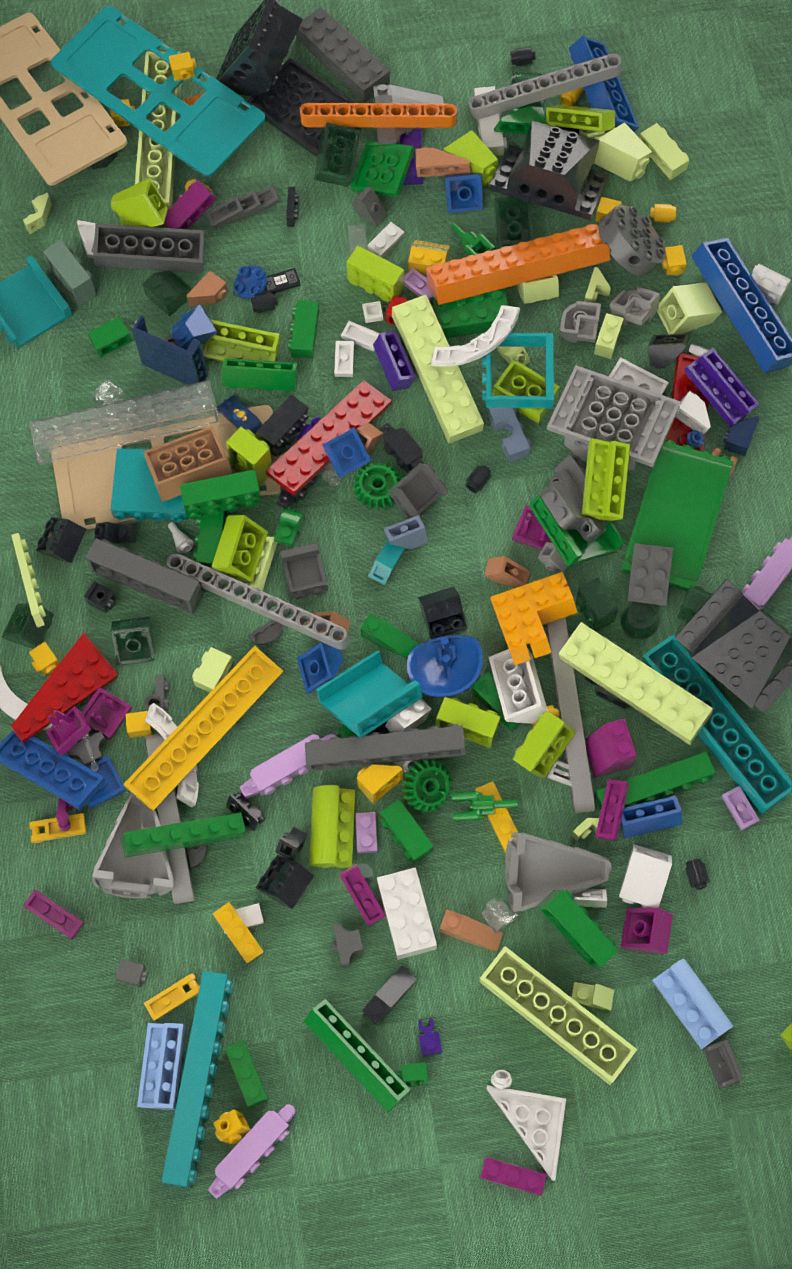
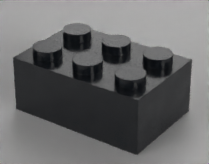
M292 394L256 431L255 438L266 442L270 447L271 461L275 457L278 458L282 454L283 448L286 445H290L294 441L295 435L298 432L300 433L305 425H307L306 420L309 417V407Z

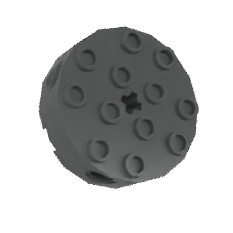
M620 204L600 220L598 229L603 243L609 245L612 250L610 254L629 272L638 276L642 274L647 275L664 261L666 256L664 240L658 236L655 229L651 226L650 219L647 216L643 217L634 206L629 207Z

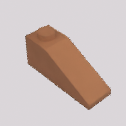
M423 147L416 149L417 177L470 174V161L436 148Z
M447 909L440 926L441 934L494 952L498 951L503 936L501 931Z

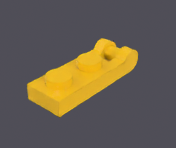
M83 813L69 815L71 828L65 832L59 829L57 818L30 822L29 826L30 830H32L31 843H41L47 840L87 834L85 815ZM45 827V833L40 834V829Z
M194 973L186 976L144 1003L154 1021L162 1018L193 997L198 996L200 985L198 986L195 981L197 978ZM189 985L191 990L186 993L183 987Z

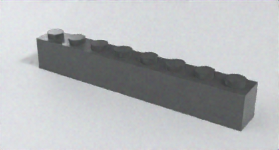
M451 724L444 728L432 726L425 730L414 728L407 732L371 733L369 736H363L362 738L352 735L349 738L332 737L324 741L313 739L310 742H305L306 766L310 772L466 755L463 725Z

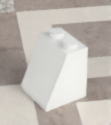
M633 844L619 893L622 901L629 904L636 902L642 904L643 908H659L672 866V856Z

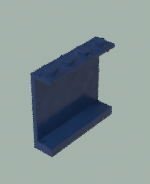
M141 315L138 321L136 320L133 323L132 332L142 365L200 390L208 377L201 342L193 339L188 349L184 350L148 334L144 317Z

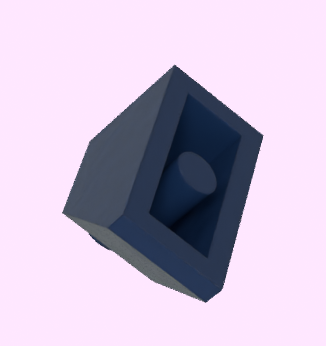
M754 416L733 425L730 432L726 431L723 442H726L724 449L745 456L759 417Z

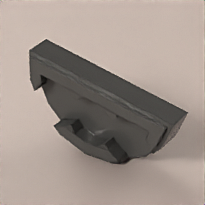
M271 620L249 634L248 638L259 645L272 644L280 638L283 632V624Z
M206 844L186 847L191 869L199 866L207 854Z

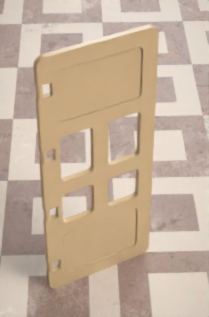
M25 13L0 27V85L17 78L32 99L10 110L0 97V119L44 181L52 186L124 148L127 145V139L100 102L90 94H88V98L84 99L82 95L87 92L62 74L61 76L65 80L64 83L47 92L41 90L28 71L46 61H51L60 49L41 26L34 14ZM38 27L40 31L35 33L33 29ZM69 93H75L84 106L65 117H61L52 103ZM38 110L42 111L50 125L32 135H28L20 125L19 120ZM112 127L115 131L109 133L107 129Z
M269 405L248 408L258 417L262 424L273 414V410ZM220 413L54 446L51 454L62 518L69 519L87 530L96 528L97 523L111 522L124 524L139 521L134 518L119 520L114 518L111 513L117 448L147 441L151 442L152 448L165 444V438L193 433L213 426L226 456L229 457L226 442L237 431L235 426ZM282 454L278 458L275 457L271 461L272 464H274L282 456ZM230 465L233 474L239 473ZM269 477L261 484V486L266 485L267 490L260 491V496L280 493V485ZM96 519V524L85 525L86 520Z

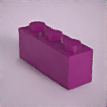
M196 180L183 195L178 197L176 203L167 210L164 223L172 229L188 230L217 198L203 183Z

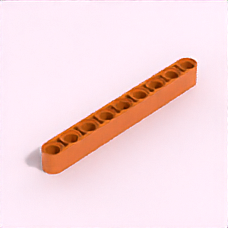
M305 103L300 107L301 124L305 127L451 128L457 124V107L453 104Z

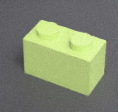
M606 313L596 342L595 355L612 359L624 318Z
M212 647L208 652L204 653L200 668H196L192 676L194 685L209 693L224 679L233 664L231 656Z

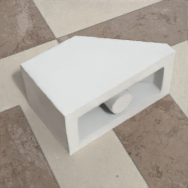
M689 391L680 401L681 405L675 417L692 430H697L703 435L711 427L705 402L698 395Z

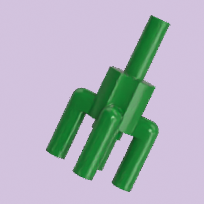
M457 223L451 225V229L462 238L460 245L468 254L467 256L497 249L482 233L476 236L473 232L466 233Z
M477 791L452 793L453 801H470V812L453 813V819L457 822L483 820L484 815H495L497 808L518 807V799L495 801L494 795H483Z

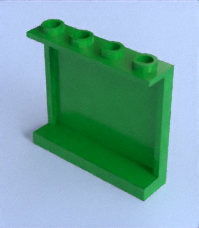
M540 494L529 504L567 567L613 554L625 543L612 522L604 527L606 531L594 541L588 542L576 529L565 530L561 528Z

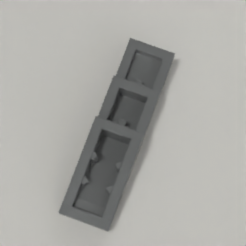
M271 185L258 193L254 190L241 198L235 196L207 211L206 214L211 226L215 228L257 214L281 201L275 188Z

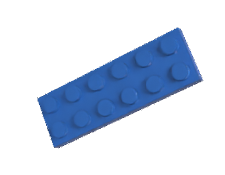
M12 731L0 743L1 764L79 810L86 805L106 782L105 778L65 754L63 756L60 755L55 748L34 736L22 743L14 731Z

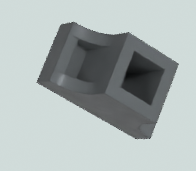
M367 187L351 203L358 216L367 219L373 226H378L387 216V212L373 188Z
M100 731L90 737L85 736L81 738L78 743L73 745L71 750L67 751V754L74 760L82 761L87 767L103 759L101 751L107 742Z
M341 924L333 925L336 941L332 942L335 954L339 953L342 968L350 967L351 959L357 954L364 953L359 930L346 931L342 928Z

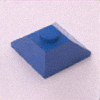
M470 172V174L444 175L448 213L483 210L480 173Z
M200 304L173 325L171 335L178 347L184 350L188 349L193 339L199 340L201 345H203L217 333L216 328Z
M321 642L297 657L306 693L314 691L335 678L343 662L340 649Z

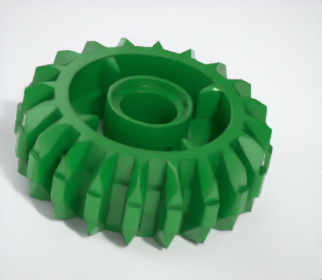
M380 461L377 462V465L371 462L370 467L364 465L363 470L359 469L358 475L354 477L356 482L353 483V488H355L354 494L357 495V500L362 501L363 506L368 504L369 509L375 506L377 511L380 506L385 510L387 504L392 507L394 500L388 491L402 480V477L399 476V471H394L393 465L388 468L387 462L384 465H381ZM375 484L383 485L380 488L374 487Z
M422 759L420 762H414V767H408L410 772L404 773L407 778L401 781L405 784V787L401 790L406 792L403 797L408 800L407 803L422 812H427V810L432 812L434 808L441 809L440 803L447 804L445 798H450L451 796L448 792L453 790L449 784L454 781L449 778L451 773L446 771L448 768L446 765H442L440 761H435L434 759ZM429 781V787L426 789L425 785Z

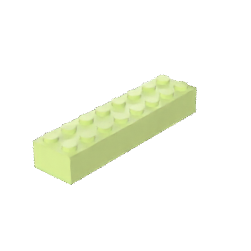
M427 295L392 307V318L448 444L481 432L484 422L459 366L439 367L431 365L435 346H450Z
M582 622L559 652V658L689 745H691L712 714V707Z
M506 946L480 977L479 982L609 1085L614 1082L637 1051L635 1047Z

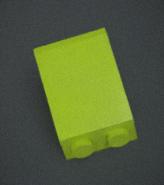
M472 130L444 148V152L470 161V172L481 174L482 188L490 184L497 170L498 159Z
M150 178L114 194L111 200V208L120 217L122 225L155 227L164 224L168 206Z

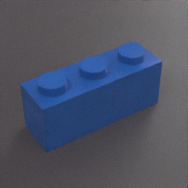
M676 796L626 807L623 810L620 823L624 839L682 825V811Z

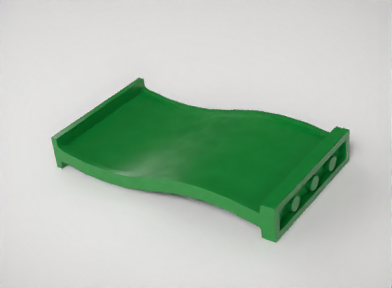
M665 440L654 467H652L621 572L631 575L634 543L673 548L669 586L694 593L734 461H731L727 456L720 455L717 457L706 450H701L700 452L694 450L692 446H679L674 441Z

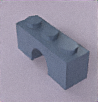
M488 408V418L494 431L505 429L512 434L510 437L502 439V449L508 463L529 456L532 445L529 438H526L524 435L525 430L522 422L517 420L516 408Z

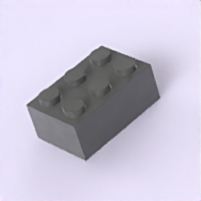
M634 543L628 601L666 606L673 548Z

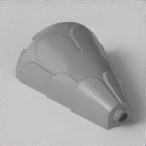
M133 793L130 794L115 822V827L93 869L92 882L96 887H103L104 892L115 896L151 898V895L154 893H158L161 896L173 889L174 879L166 851L128 858L124 857L121 837L124 832L160 826L156 810H150Z
M512 833L511 837L513 839L508 840L505 857L506 885H508L511 893H508V900L513 912L524 911L537 906L553 890L564 889V891L568 890L570 893H578L608 881L609 873L612 870L611 862L606 857L578 847L572 848L527 833Z

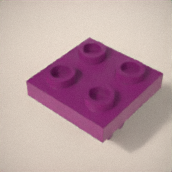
M525 505L512 540L542 551L546 542L552 541L530 506Z
M99 687L82 711V715L91 729L96 732L101 731L103 736L111 740L126 719V714H129L132 710V706Z
M75 706L67 714L54 710L56 716H48L53 726L46 733L56 751L62 756L71 750L73 745L85 737L91 730L82 713Z

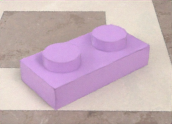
M412 268L404 276L405 287L418 297L427 295L429 302H431L434 296L428 287L427 278Z
M740 786L721 796L741 831L759 822L758 816Z
M375 812L356 813L358 854L377 853Z

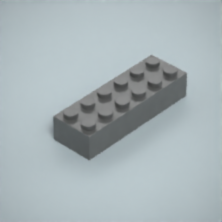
M322 7L302 20L296 33V39L364 103L374 96L373 86L388 85L390 83V71Z
M95 223L94 266L202 273L204 231Z
M95 539L86 556L92 572L191 614H194L203 596L200 583L194 576L182 575L179 570L175 568L168 569L158 561L151 562L141 554L137 553L134 555L122 546L119 548L113 546L108 540L103 539L101 541Z

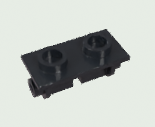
M242 793L230 794L226 804L229 810L234 814L241 813L244 825L255 831L257 824H261L265 820L264 814L256 806L248 809L247 807L251 802Z

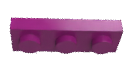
M608 779L595 835L598 839L617 841L629 787L626 781Z
M357 864L339 873L340 878L368 926L386 916Z
M36 890L32 892L23 905L24 908L71 940L74 939L84 925L81 920Z
M485 1157L480 1178L542 1196L547 1174Z

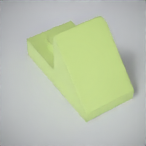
M597 267L594 268L584 300L586 302H596L598 294L610 295L611 287Z
M574 982L571 998L583 1006L611 1011L614 990L600 984H595L594 986Z

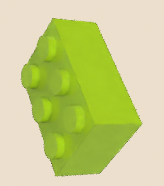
M358 245L346 262L348 281L354 286L358 285L364 288L370 294L379 296L385 302H390L393 296L399 297L405 288L404 269Z
M513 359L493 386V396L545 397V377ZM555 383L554 402L559 397L560 386ZM516 408V411L539 424L550 408Z
M240 427L226 442L230 465L238 472L255 469L258 486L260 487L268 478L266 470L272 465L270 447L266 442L256 439L250 430Z
M245 515L228 516L212 568L242 583H252L268 531Z
M444 697L436 718V726L439 728H444L451 724L463 725L465 740L490 749L500 723V716L496 712L481 710L475 704L468 703L467 705L461 703L455 697Z
M546 710L545 713L539 716L534 729L528 732L523 745L516 750L513 760L531 773L545 779L577 733V730Z

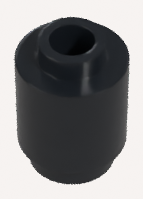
M531 46L516 48L514 51H510L511 64L516 65V67L533 64V60H536L535 50H531Z
M272 292L255 295L254 298H251L253 312L262 313L275 310V306L278 305L276 295H272Z
M477 465L466 479L465 486L473 493L481 491L492 477L490 469L484 465Z
M701 859L688 861L685 869L690 886L692 888L695 887L696 890L706 888L707 884L710 883L705 863H702Z

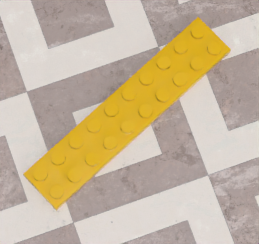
M254 646L124 783V786L150 810L154 811L283 673V670Z

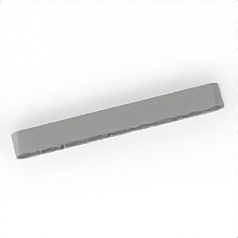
M615 53L474 96L469 101L471 115L475 119H482L617 77L622 73L621 57Z
M159 733L145 736L148 757L165 741ZM176 789L157 807L160 826L181 823ZM186 848L166 851L174 879L173 889L171 890L174 904L195 901Z

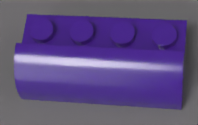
M711 348L684 369V372L730 427L738 423L760 405L714 348Z

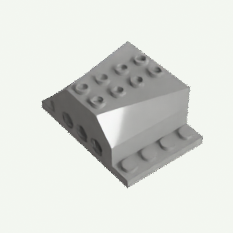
M575 365L547 425V430L565 436L564 445L583 461L587 462L589 440L593 438L607 442L617 441L630 444L628 471L634 470L638 462L654 467L681 402Z

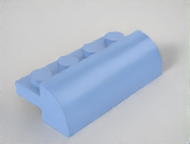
M684 958L652 980L701 1049L734 1027Z
M148 1023L137 1107L176 1110L186 1031L185 1024Z

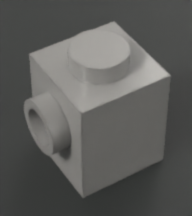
M546 542L538 559L545 564L547 570L551 572H564L567 568L566 563L554 544Z

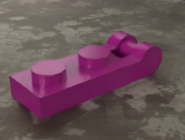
M59 798L56 818L59 829L65 832L71 828L69 810H72L73 806Z

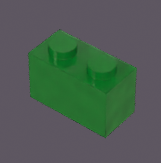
M120 317L110 319L106 324L95 327L87 333L92 346L100 358L132 342L130 333Z

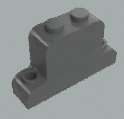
M562 469L548 481L549 486L540 493V496L561 528L565 530L576 529L588 542L594 541L606 531L600 520L592 516L582 515L583 494L567 469Z

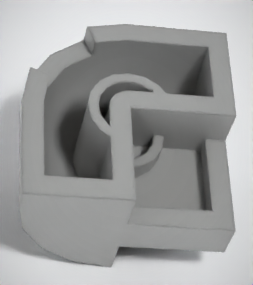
M637 287V290L628 292L623 290L610 303L612 315L624 318L623 325L625 326L629 322L642 326L646 320L651 321L655 316L659 305L660 293Z
M576 301L575 304L567 307L562 315L560 336L572 343H576L577 340L595 343L601 304Z

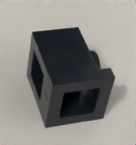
M94 581L84 596L88 604L104 613H107L116 604L115 594L99 585L96 581Z
M293 827L289 833L286 832L283 837L281 836L275 852L293 861L302 850L307 833Z

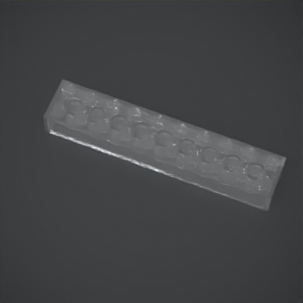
M210 380L29 422L34 452L40 465L220 422Z

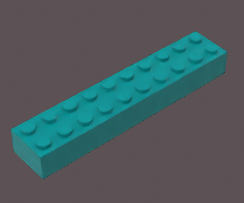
M674 634L642 656L641 662L713 708L711 716L697 735L735 783L740 786L743 793L761 815L792 794V780L696 661L691 658V655L683 645L675 639Z
M203 971L161 1181L167 1185L191 1189L192 1184H196L198 1172L195 1171L196 1163H200L202 1150L199 1149L200 1141L204 1142L206 1129H204L203 1125L204 1120H208L210 1108H208L207 1104L208 1099L213 1097L214 1087L211 1085L212 1078H216L218 1071L216 1057L220 1058L222 1045L219 1042L220 1037H224L226 1029L223 1021L224 1016H228L230 1008L227 1000L228 996H232L234 987L227 974Z

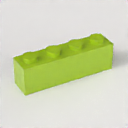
M555 105L546 107L547 125L606 131L615 128V110Z

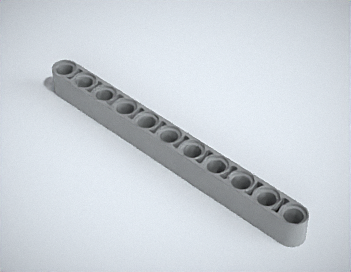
M172 554L167 559L169 569L175 568L182 575L194 576L198 579L203 589L334 648L342 650L350 644V638L346 630L337 624L180 554ZM228 584L225 589H222L224 585ZM243 591H244V594H243V595L238 596V594H239L240 592H243ZM261 599L258 603H254L255 600ZM273 606H277L275 610L270 611ZM294 613L292 617L286 618L289 614ZM310 621L308 625H303L304 622ZM327 628L325 632L319 633L321 629ZM338 636H344L341 640H336Z
M565 617L547 623L545 626L551 649L550 659L560 719L577 730V733L564 751L566 763L569 765L567 770L572 784L570 790L574 813L595 811L574 668L559 658V652L569 640Z

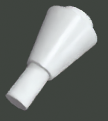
M174 522L169 523L168 527L173 534L177 552H189L194 542L180 531Z

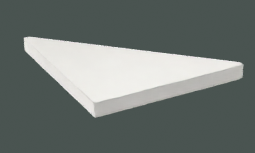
M487 1085V1091L550 1179L555 1181L566 1098L507 1088L499 1089L495 1086Z

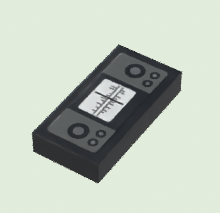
M292 268L267 276L265 292L275 294L301 286L296 269Z

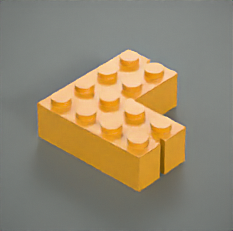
M563 572L490 597L514 665L531 660L527 648L529 643L534 658L551 653L542 625L577 613L572 593Z

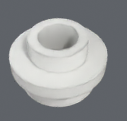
M497 1070L491 1077V1083L499 1089L508 1088L512 1083L511 1075L505 1070Z

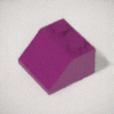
M627 908L621 948L650 954H667L673 914L660 908Z

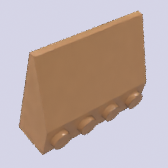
M213 426L143 451L162 502L181 495L180 484L233 474L228 458Z

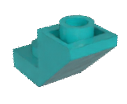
M387 540L375 560L368 577L385 585L405 548L392 545Z

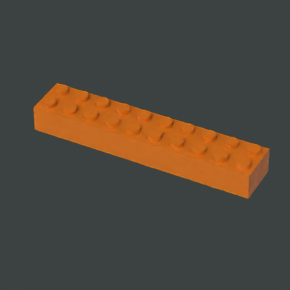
M590 224L586 227L571 229L567 232L555 233L551 236L537 238L532 241L520 242L519 244L505 246L497 250L470 255L442 264H435L426 268L427 283L438 305L522 284L523 282L610 261V247L608 244L603 243L598 225Z

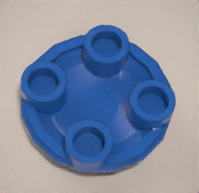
M256 265L239 268V273L235 278L233 286L234 291L245 299H251L255 295L261 294L267 285L266 272Z

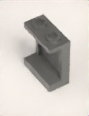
M419 463L388 491L407 519L418 515L421 519L420 513L440 495L446 496L448 494L445 489V483L437 478L435 469L429 464Z
M317 543L280 551L291 599L300 600L308 595H322L325 591H328V584Z

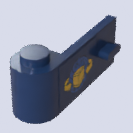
M234 395L225 399L223 403L216 407L235 426L236 430L242 427L245 430H250L256 436V431L263 425L258 417Z

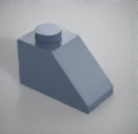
M419 515L384 528V532L392 545L413 549L428 543L426 530Z

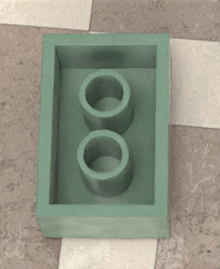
M60 240L43 251L49 270L78 307L96 297V286L92 281V274L89 270L85 271L83 269L81 260L72 255L73 251L68 244L65 245Z

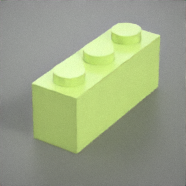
M658 123L640 133V140L652 151L650 157L670 180L687 170L689 164L688 155L680 150L676 141L672 140L667 135L666 130L661 128Z

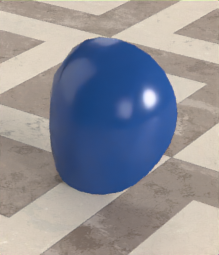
M462 635L438 637L421 643L413 648L407 658L406 665L409 679L411 682L414 680L419 682L421 691L430 696L452 697L465 692L474 685L481 672V646L475 638Z

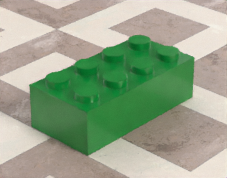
M504 288L438 305L433 297L432 302L433 311L446 339L487 332L496 319L501 305L508 306Z
M255 469L180 484L186 518L198 519L202 515H217L221 511L226 510L233 512L241 507L252 508L261 503Z
M553 890L536 907L590 967L602 968L619 951L615 947V941L610 936L606 937L601 932L602 927L595 920L591 921L587 916L589 914L588 911L573 901L575 897L568 890Z

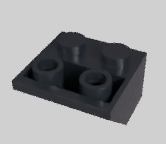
M51 517L45 525L43 536L38 540L36 551L62 562L72 563L87 529L69 519Z
M454 586L418 597L430 639L467 629L460 595Z
M277 855L270 863L265 874L260 878L256 889L279 904L293 909L314 875L301 864Z

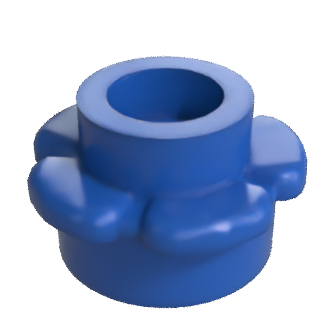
M693 430L687 434L686 442L693 448H699L703 445L704 436L699 431Z

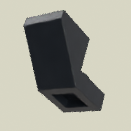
M97 523L94 532L95 539L101 541L105 539L112 544L135 543L137 524Z

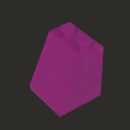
M625 718L604 724L585 739L587 757L594 778L632 768L637 755Z

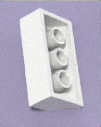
M509 649L489 657L506 722L532 724L537 722L539 716L547 710L530 651L531 660L518 665H514Z

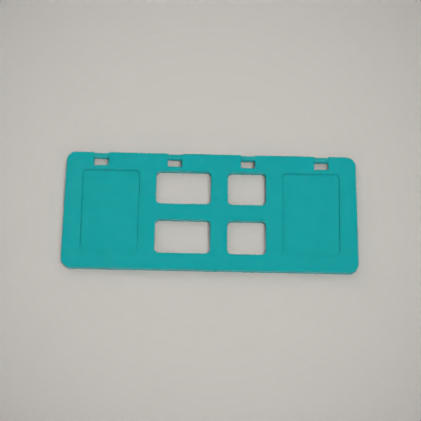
M104 7L51 59L52 67L204 177L213 176L265 122V114L217 79L205 73L197 65V69H194L195 77L189 79L204 88L206 92L193 105L186 104L172 94L185 79L174 81L173 74H171L162 84H158L133 66L147 51L153 52L168 64H170L169 56L179 53L165 45L160 39L140 25L125 17L114 7ZM120 19L126 22L124 26L118 22ZM162 47L167 52L163 54L158 49ZM201 75L208 79L205 83L198 79ZM122 76H126L151 94L136 110L130 108L108 92V89ZM160 104L167 105L181 115L168 131L161 130L147 120L149 115ZM242 104L249 108L246 112L240 108Z

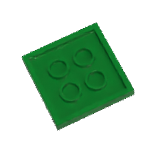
M367 141L350 189L353 192H362L367 187L373 188L377 195L399 197L415 151L414 147L399 144L378 145V142Z

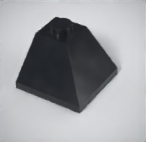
M690 334L653 335L649 343L650 367L662 369L669 366L686 348Z

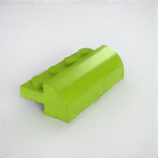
M211 320L217 333L205 342L203 349L204 358L224 362L225 358L276 362L280 351V334Z
M593 438L589 440L582 515L608 521L623 519L630 444L617 441L607 442Z
M322 785L313 788L309 866L346 869L352 866L355 790L339 788L337 785Z

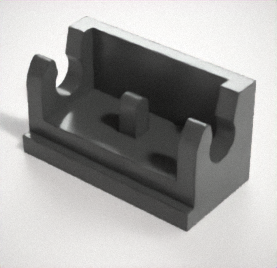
M728 1040L703 1049L719 1089L743 1080Z

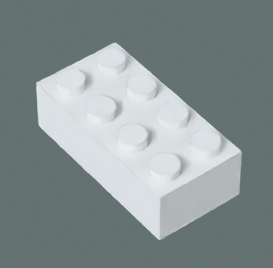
M416 867L377 877V884L397 959L436 950L437 944Z

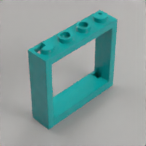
M509 333L505 340L497 346L545 347V397L492 396V351L482 357V367H486V373H482V384H486V390H482V401H486V408H553V333Z

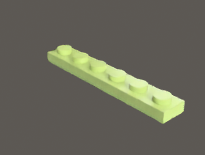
M19 533L11 535L31 614L36 626L40 627L45 625L43 617L46 614L43 606L39 605V603H42L40 593L36 592L39 589L35 578H32L35 576L32 565L29 566V563H32L29 552H25L28 550L26 540H21Z

